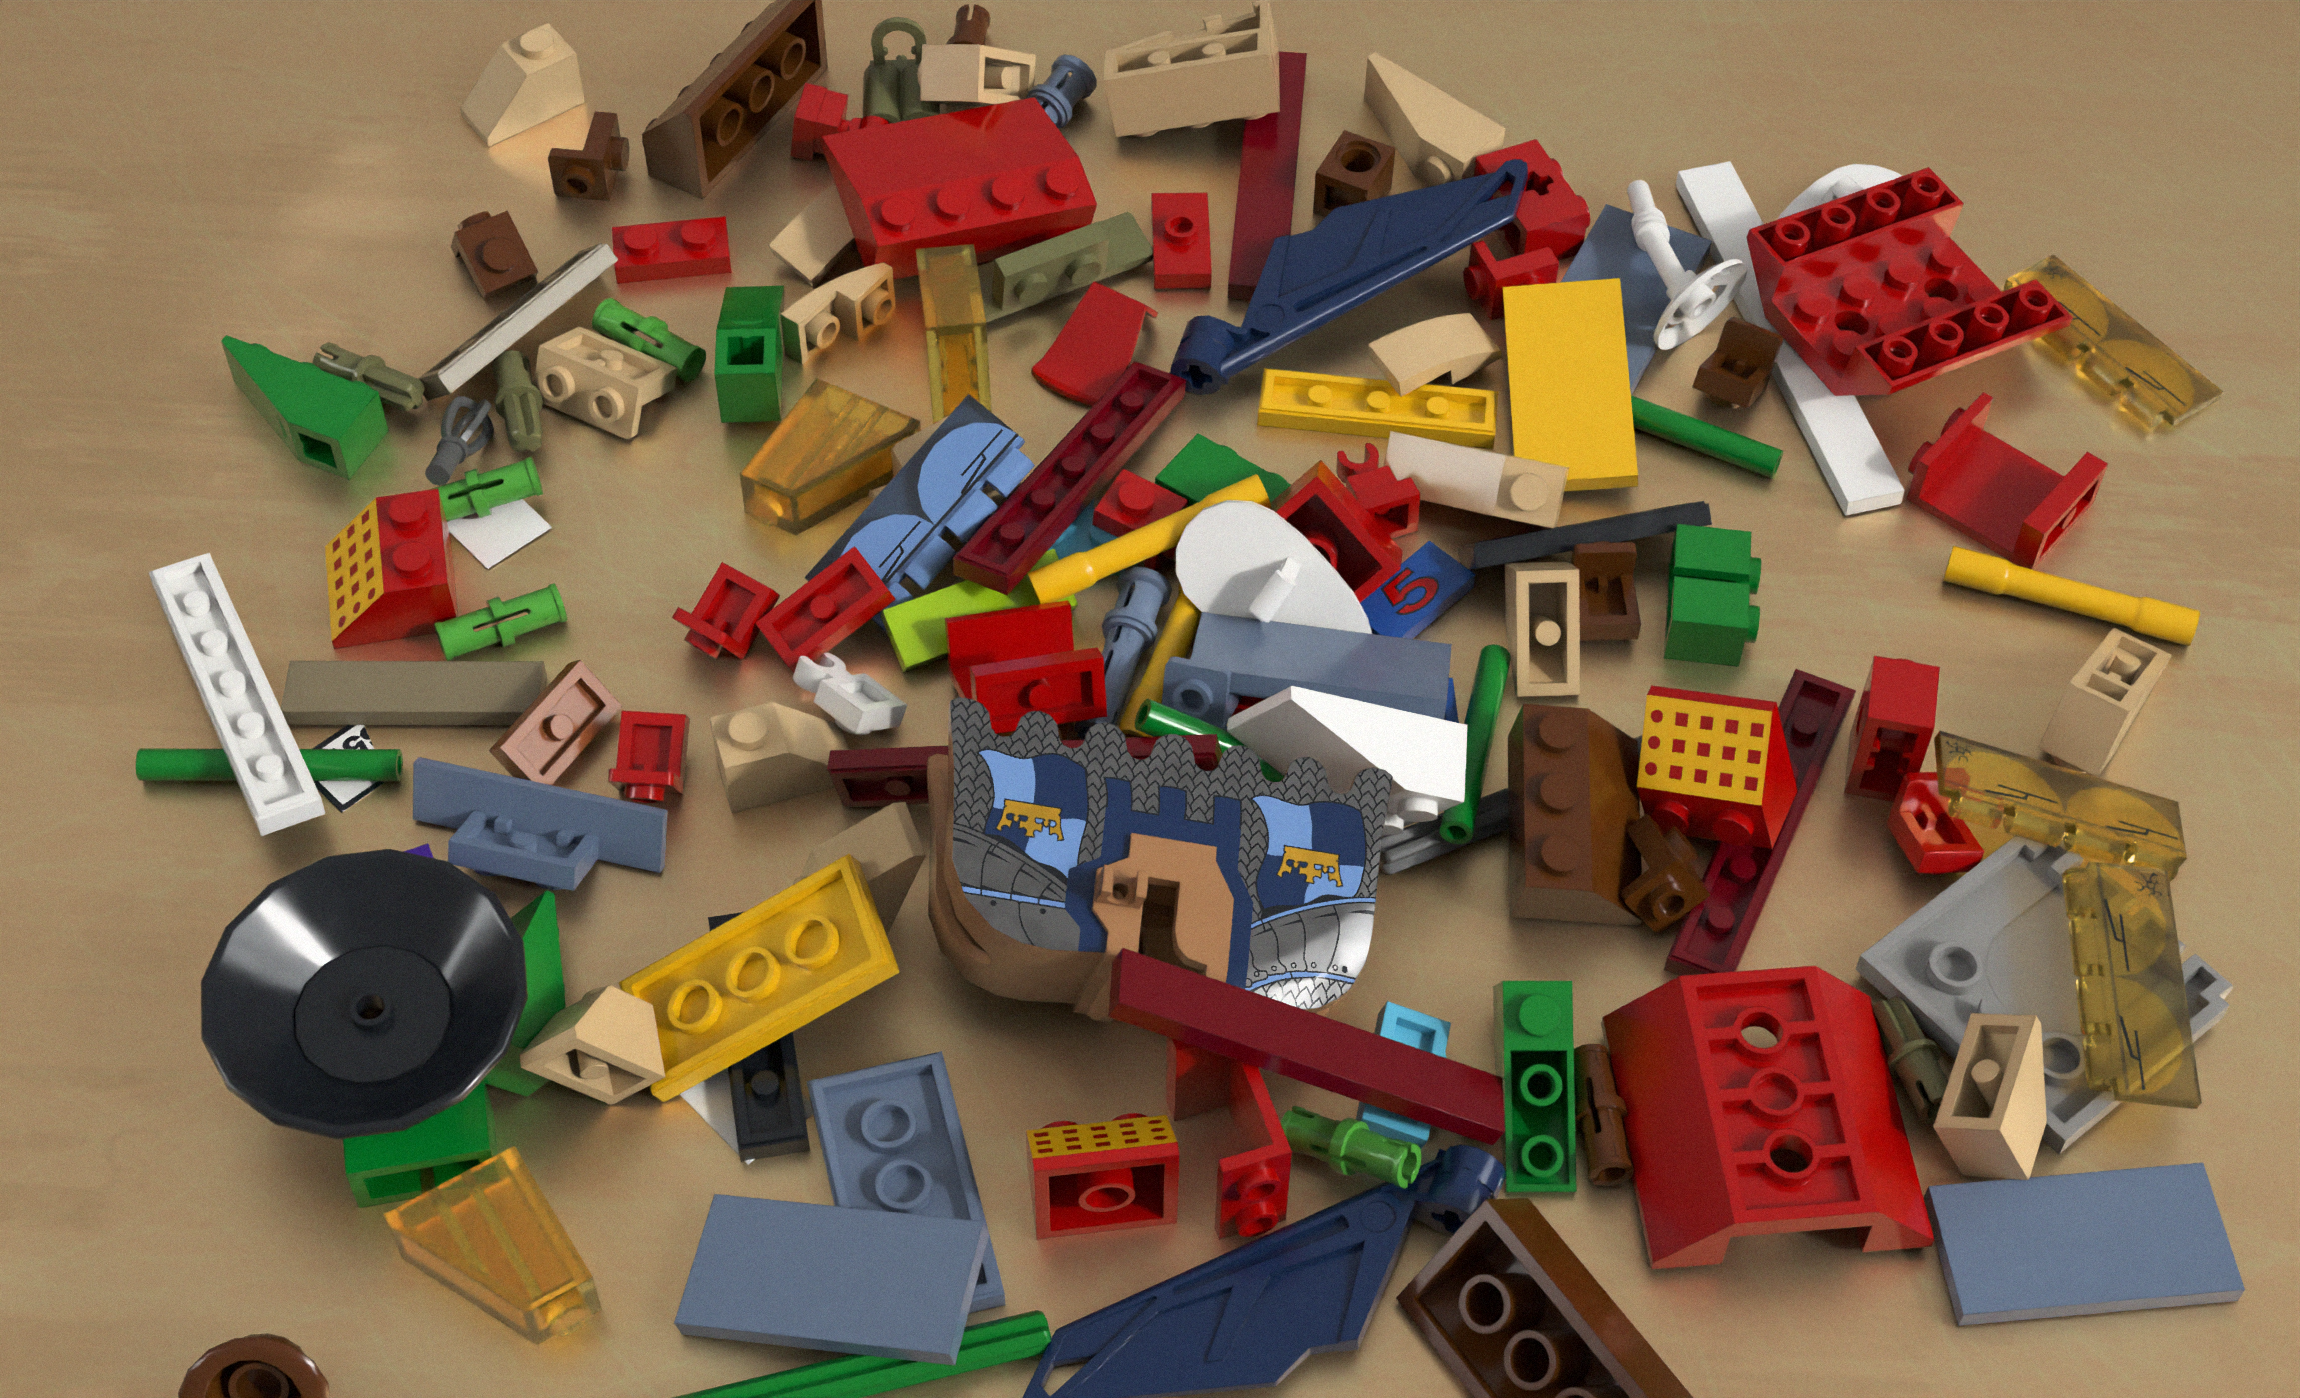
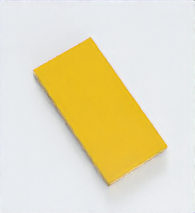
M1620 278L1503 287L1514 456L1569 467L1564 492L1638 487V468Z
M849 853L618 983L620 990L653 1004L665 1078L651 1084L650 1089L652 1095L666 1102L900 973L862 866Z

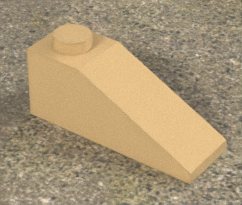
M1374 51L1367 57L1364 99L1415 178L1424 182L1428 187L1474 177L1476 157L1503 149L1505 127Z
M1390 431L1383 467H1390L1397 481L1411 477L1420 492V500L1549 528L1557 527L1569 467L1393 431Z
M2113 628L2069 681L2038 748L2051 754L2054 762L2068 771L2079 774L2088 772L2098 777L2113 757L2164 671L2171 654Z

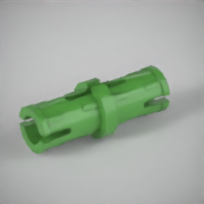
M613 298L605 299L595 310L592 328L600 334H605L620 344L677 367V376L686 382L694 380L702 371L706 361V351L668 331V325L663 320L654 316L645 318L633 310L624 307ZM636 331L662 344L663 347L658 348L635 335Z
M532 457L481 474L478 469H473L465 472V479L432 488L439 489L447 522L475 513L478 514L479 518L492 515L491 508L543 494L541 481Z
M555 583L546 588L503 602L500 597L486 600L487 607L444 622L434 623V628L445 659L449 661L453 657L499 642L502 647L515 644L514 637L557 622L567 621V614ZM525 612L528 613V615L508 620L477 632L473 631L474 629L494 624Z
M1293 1106L1292 1111L1288 1110L1281 1120V1126L1291 1151L1306 1154L1327 1162L1335 1172L1348 1176L1356 1172L1364 1173L1401 1188H1407L1408 1183L1412 1184L1419 1172L1422 1155L1418 1144L1393 1139L1370 1131L1365 1122L1349 1117L1342 1121L1333 1120L1297 1106Z

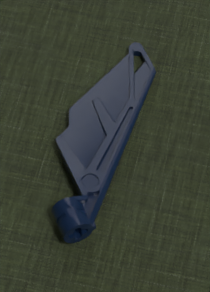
M1521 159L1506 161L1494 173L1337 207L1313 230L1292 236L1286 235L1275 238L1241 328L1209 315L1194 317L1186 325L1171 365L1170 374L1186 379L1185 391L1197 395L1214 394L1220 389L1222 384H1228L1230 377L1514 221L1528 179L1527 163ZM1506 181L1514 184L1510 195L1489 200Z
M1460 1144L1450 1146L1446 1151L1439 1149L1434 1160L1420 1166L1412 1184L1408 1183L1407 1188H1401L1385 1181L1064 1325L1053 1334L1051 1342H1049L1023 1398H1164L1276 1387L1309 1355L1358 1350L1415 1219L1451 1238L1486 1199H1497L1507 1175L1504 1166L1493 1155L1477 1147ZM1089 1361L1051 1396L1044 1390L1054 1366Z

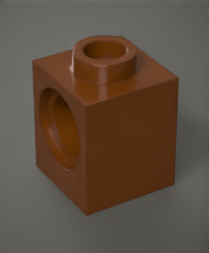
M1344 130L1316 171L1313 213L1326 217L1337 207L1386 197L1392 188L1395 148Z

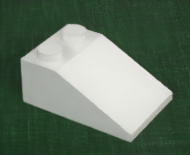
M1290 686L1228 718L1227 732L1249 749H1252L1254 753L1282 775H1285L1289 764L1297 758L1310 757L1319 761L1325 768L1329 787L1334 792L1342 794L1350 790L1354 777L1363 769L1378 768L1389 772L1393 778L1382 836L1399 835L1403 833V827L1415 822L1433 821L1438 818L1439 812L1464 802L1467 725L1295 686Z

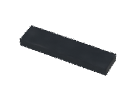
M1704 501L1690 502L1463 544L1461 548H1458L1460 563L1467 569H1477L1573 551V547L1579 543H1594L1598 541L1615 543L1675 532L1677 524L1694 526L1712 525L1709 503L1705 504Z
M743 912L708 917L710 931ZM793 1032L728 1067L741 1162L810 1151Z

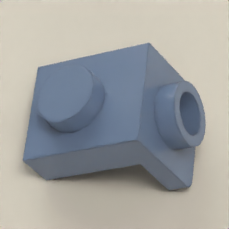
M1175 656L1170 657L1165 665L1162 704L1220 728H1225L1228 718L1232 716L1242 695L1229 694L1231 670L1226 666Z

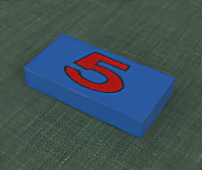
M1428 541L1401 563V569L1360 604L1368 617L1373 634L1413 639L1474 588L1476 574L1431 541Z

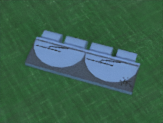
M968 394L805 576V579L810 581L855 546L896 599L883 610L915 599L900 585L901 581L907 576L918 587L925 590L957 554L941 536L948 530L958 540L966 544L998 508L982 490L989 484L995 491L1006 498L1035 466L1027 456L1019 451L1025 443L1024 439ZM881 610L871 620L886 631L880 617Z

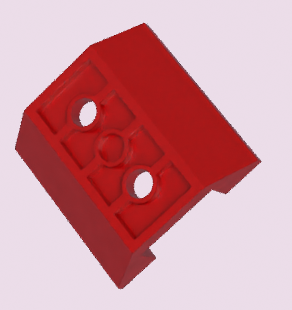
M1929 167L1749 229L1746 237L1765 318L1834 396L1889 395L2068 327L2073 317L2037 279L2002 292L1950 238L1964 203ZM1927 294L1937 295L1939 297H1929ZM1838 327H1846L1851 330H1840Z
M1817 966L1684 975L1672 979L1602 1017L1601 1027L1605 1046L1611 1055L1610 1063L1617 1096L1625 1100L1628 1116L1623 1118V1127L1630 1161L1634 1168L1632 1178L1651 1270L1722 1264L1730 1237L1856 1227L1862 1252L1932 1247L1934 1236L1870 996ZM1748 1027H1762L1772 1033L1778 1043L1769 1048H1758L1749 1044L1742 1036L1741 1031ZM1777 1149H1791L1805 1159L1808 1167L1804 1171L1797 1173L1786 1172L1773 1163L1770 1153Z

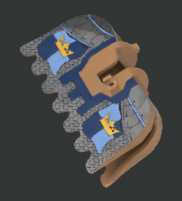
M958 697L949 703L948 755L935 754L927 759L930 818L928 916L941 952L967 981L994 995L1017 1000L1073 1003V1012L1086 1014L1092 1020L1112 1022L1114 1020L1108 1017L1112 962L1122 948L1138 953L1139 939L1143 940V955L1325 1017L1330 1007L1350 990L1367 961L1373 932L1381 840L1393 776L1384 769H1363L1354 777L1350 790L1347 793L1339 794L1329 787L1326 770L1319 761L1310 757H1299L1289 764L1283 780L1271 782L1262 775L1259 757L1252 749L1243 745L1231 746L1221 755L1217 768L1213 771H1204L1195 764L1193 749L1190 743L1184 737L1177 734L1162 736L1156 740L1150 756L1146 759L1138 760L1128 753L1123 732L1119 727L1108 722L1095 724L1088 730L1081 746L1069 748L1060 741L1058 726L1055 720L1049 714L1042 711L1028 712L1020 718L1017 728L1012 735L1002 737L995 734L991 729L989 712L982 703L973 699Z

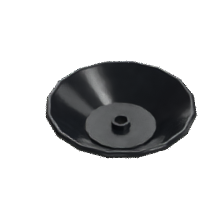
M394 849L327 856L270 883L225 927L201 980V1039L226 1088L277 1126L337 1140L405 1131L462 1102L507 1054L528 1000L524 941L497 895L450 862ZM371 1008L384 1009L377 1018H362L363 1014Z

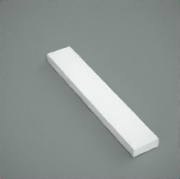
M210 553L150 571L149 576L153 589L260 835L264 836L324 815L325 810L322 798Z

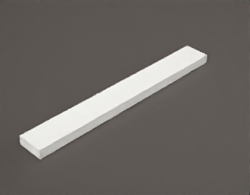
M1731 161L1678 171L1676 187L1701 236L1712 241L1710 254L1715 264L1730 259H1740L1747 266L1745 281L1733 298L1744 320L1779 334L1765 318L1746 238L1749 229L1763 225V222ZM1783 338L1772 375L1844 515L1901 504L1905 490L1855 395L1834 396Z

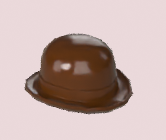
M266 1333L234 1338L207 1350L188 1369L179 1389L178 1398H330V1391L327 1379L314 1360L305 1355L300 1346L285 1337Z

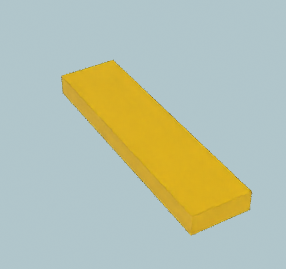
M1264 368L1257 426L1389 439L1390 431L1462 446L1493 449L1499 391L1424 384L1400 397L1388 380Z

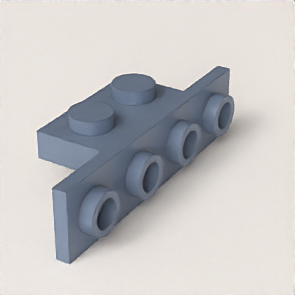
M418 757L413 764V820L458 829L448 841V862L453 865L473 869L476 873L484 876L503 875L535 882L544 889H567L571 891L576 889L597 860L658 873L665 867L668 810Z

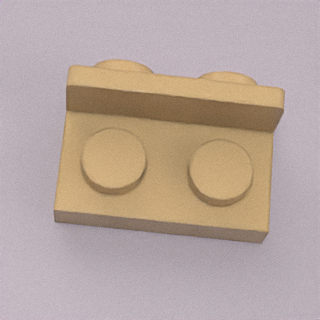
M579 326L539 345L534 386L541 392L543 404L619 437L630 439L638 433L642 406L675 388L678 368Z

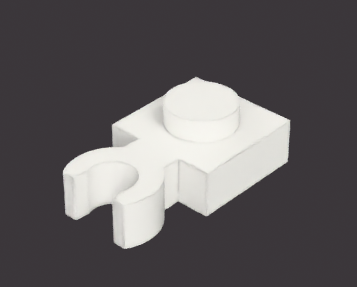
M828 652L823 653L819 665L806 656L799 657L793 675L794 682L801 688L816 693L813 702L834 717L838 727L856 735H867L871 731L900 727L907 704L866 673L850 674L845 670V663Z

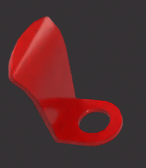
M1093 281L1043 358L1032 367L1031 374L1040 383L1055 392L1083 404L1093 406L1129 368L1145 315L1156 319L1158 312L1146 304Z

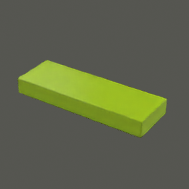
M1055 548L1048 550L1028 573L1059 560ZM1026 574L1008 595L965 580L882 610L880 617L903 673L948 657L945 618L1039 605L1040 602L1028 574ZM1074 594L1059 600H1068L1071 604V611H1074L1078 606Z

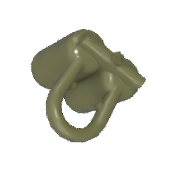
M893 17L880 22L873 30L871 46L874 60H870V65L866 68L863 76V117L870 115L879 116L886 119L888 124L940 115V104L920 101V86L917 72L922 60V44H926V35L924 29L917 22L909 18ZM897 30L911 34L915 40V46L911 47V53L915 55V59H907L905 55H898L896 60H885L888 48L883 47V38L886 34Z

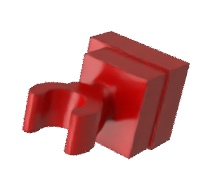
M805 83L794 116L790 157L812 161L815 152L824 154L821 145L822 136L888 124V121L879 116L871 115L846 120L849 95L827 90L826 87Z
M1371 443L1365 444L1364 463H1353L1347 459L1344 451L1337 452L1336 472L1338 478L1346 484V488L1392 539L1418 531L1420 492L1411 477L1397 481L1389 466L1379 468L1378 449Z

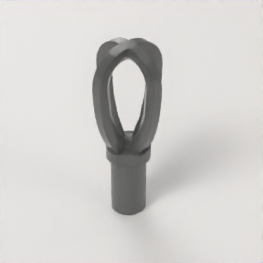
M458 396L447 406L441 424L442 438L437 445L436 454L425 471L426 478L432 484L445 485L458 464L462 463L466 457L478 452L492 437L494 428L487 414L492 404L486 399L477 404L468 397ZM466 407L470 409L453 427L454 418L459 408ZM470 422V424L467 426V428H466V429L463 431V433L459 436V434L461 433V431L463 430V428ZM482 422L483 431L475 441L467 445L466 441Z

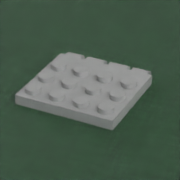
M2023 829L1862 953L1856 970L1886 998L1890 999L1897 996L1904 999L1919 1027L1955 1060L1971 1013L2037 1015L2042 1028L2047 1117L2042 1139L2060 1154L2142 1086L2139 1060L2130 1056L2120 1023V1016L2123 1017L2133 1055L2138 1057L2134 1030H2137L2144 1083H2146L2223 1018L2229 1007V1004L2224 999L2233 989V985L2197 954H2194L2181 964L2177 958L2183 953L2186 945L2145 910L2140 911L2131 919L2127 918L2125 915L2134 905V901L2094 867H2090L2078 876L2075 871L2081 866L2084 858L2050 829H2044L2035 837ZM2104 899H2107L2117 938L2121 940L2123 939L2119 914H2122L2130 972L2126 969L2123 942L2117 941L2114 938Z

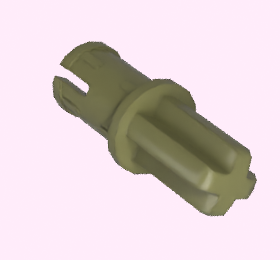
M330 342L323 344L320 349L322 352L332 355L333 359L317 352L314 356L312 364L319 367L322 371L349 381H361L379 392L381 402L402 411H409L412 408L418 409L423 402L422 395L425 390L423 382L420 379L387 367L385 361L379 356L368 355L363 357Z
M510 350L502 352L492 363V370L498 388V393L494 400L496 412L505 420L511 448L519 453L526 449L534 452L542 445L541 435L543 431L539 411L542 408L543 400L541 392L533 385L529 358L525 356L522 359V352Z
M1897 996L1889 1000L1881 999L1873 1005V1011L1883 1047L1889 1056L1887 1064L1891 1076L1901 1080L1916 1109L1919 1120L1925 1124H1934L1941 1105L1940 1102H1942L1948 1084V1079L1938 1062L1940 1049L1934 1041L1925 1038L1904 999Z

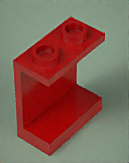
M1983 392L1967 410L1959 407L1951 414L1942 429L1940 438L1934 444L1926 441L1917 450L1908 467V472L1914 476L1906 500L2015 565L2034 570L2094 503L2108 463L2086 452L2065 476L2057 473L1983 430L1993 401V397Z
M1068 600L945 618L950 678L960 697L973 699L984 705L989 712L991 729L995 734L1015 731L1020 718L1031 711H1042L1049 714L1057 724L1107 717L1103 655L1098 647L1074 651L1071 604Z
M1167 1037L1166 1101L1174 1121L1227 1106L1244 1150L1243 1153L1218 1160L1215 1230L1219 1240L1238 1234L1242 1237H1255L1268 1232L1277 1223L1286 1220L1292 1151L1259 1068Z

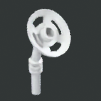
M1636 180L1629 184L1627 188V194L1634 214L1631 220V227L1637 246L1648 253L1665 286L1668 288L1666 295L1671 299V302L1662 313L1653 336L1654 343L1660 349L1668 350L1694 337L1728 306L1745 281L1747 266L1740 259H1730L1716 264L1698 275L1692 270L1685 272L1669 244L1670 233L1664 214L1655 207L1648 184L1645 181ZM1714 286H1719L1715 292L1712 291ZM1668 323H1669L1670 325H1675V324H1677L1676 326H1673V327H1671V328L1665 329V327L1667 326Z

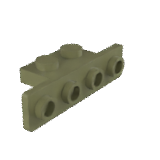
M1125 212L931 283L927 286L926 296L946 332L950 335H955L1092 284L1093 281L1097 282L1151 262L1153 260V248L1134 216L1129 212Z

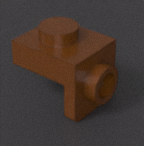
M594 112L583 150L552 148L550 150L548 163L553 190L556 196L610 201L618 172L626 171L629 162V140L627 137H621L617 113Z
M508 210L492 217L488 211L480 212L466 218L458 225L459 230L454 233L451 249L456 258L462 256L484 300L537 277L538 270Z
M1736 317L1729 318L1725 322L1716 350L1699 366L1692 388L1708 393V399L1717 405L1726 408L1743 407L1748 409L1767 388L1783 337L1780 334Z
M1598 541L1594 543H1579L1573 547L1570 564L1579 569L1580 641L1638 639L1641 620L1633 578L1637 558L1635 543Z
M1646 813L1626 830L1649 866V869L1621 891V896L1626 905L1655 933H1662L1709 897L1710 893L1691 864L1699 858L1691 843L1678 828L1674 826L1665 832Z

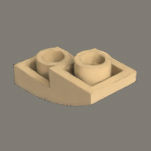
M835 183L802 210L768 245L775 256L812 287H815L849 249L854 253L858 250Z
M883 262L855 270L825 283L793 303L780 314L785 354L803 365L817 351L828 347L840 331L859 341L876 325L883 324L895 309L893 268Z
M1470 313L1453 314L1425 320L1397 330L1368 344L1371 361L1400 397L1443 374L1451 384H1454L1502 358L1499 347Z

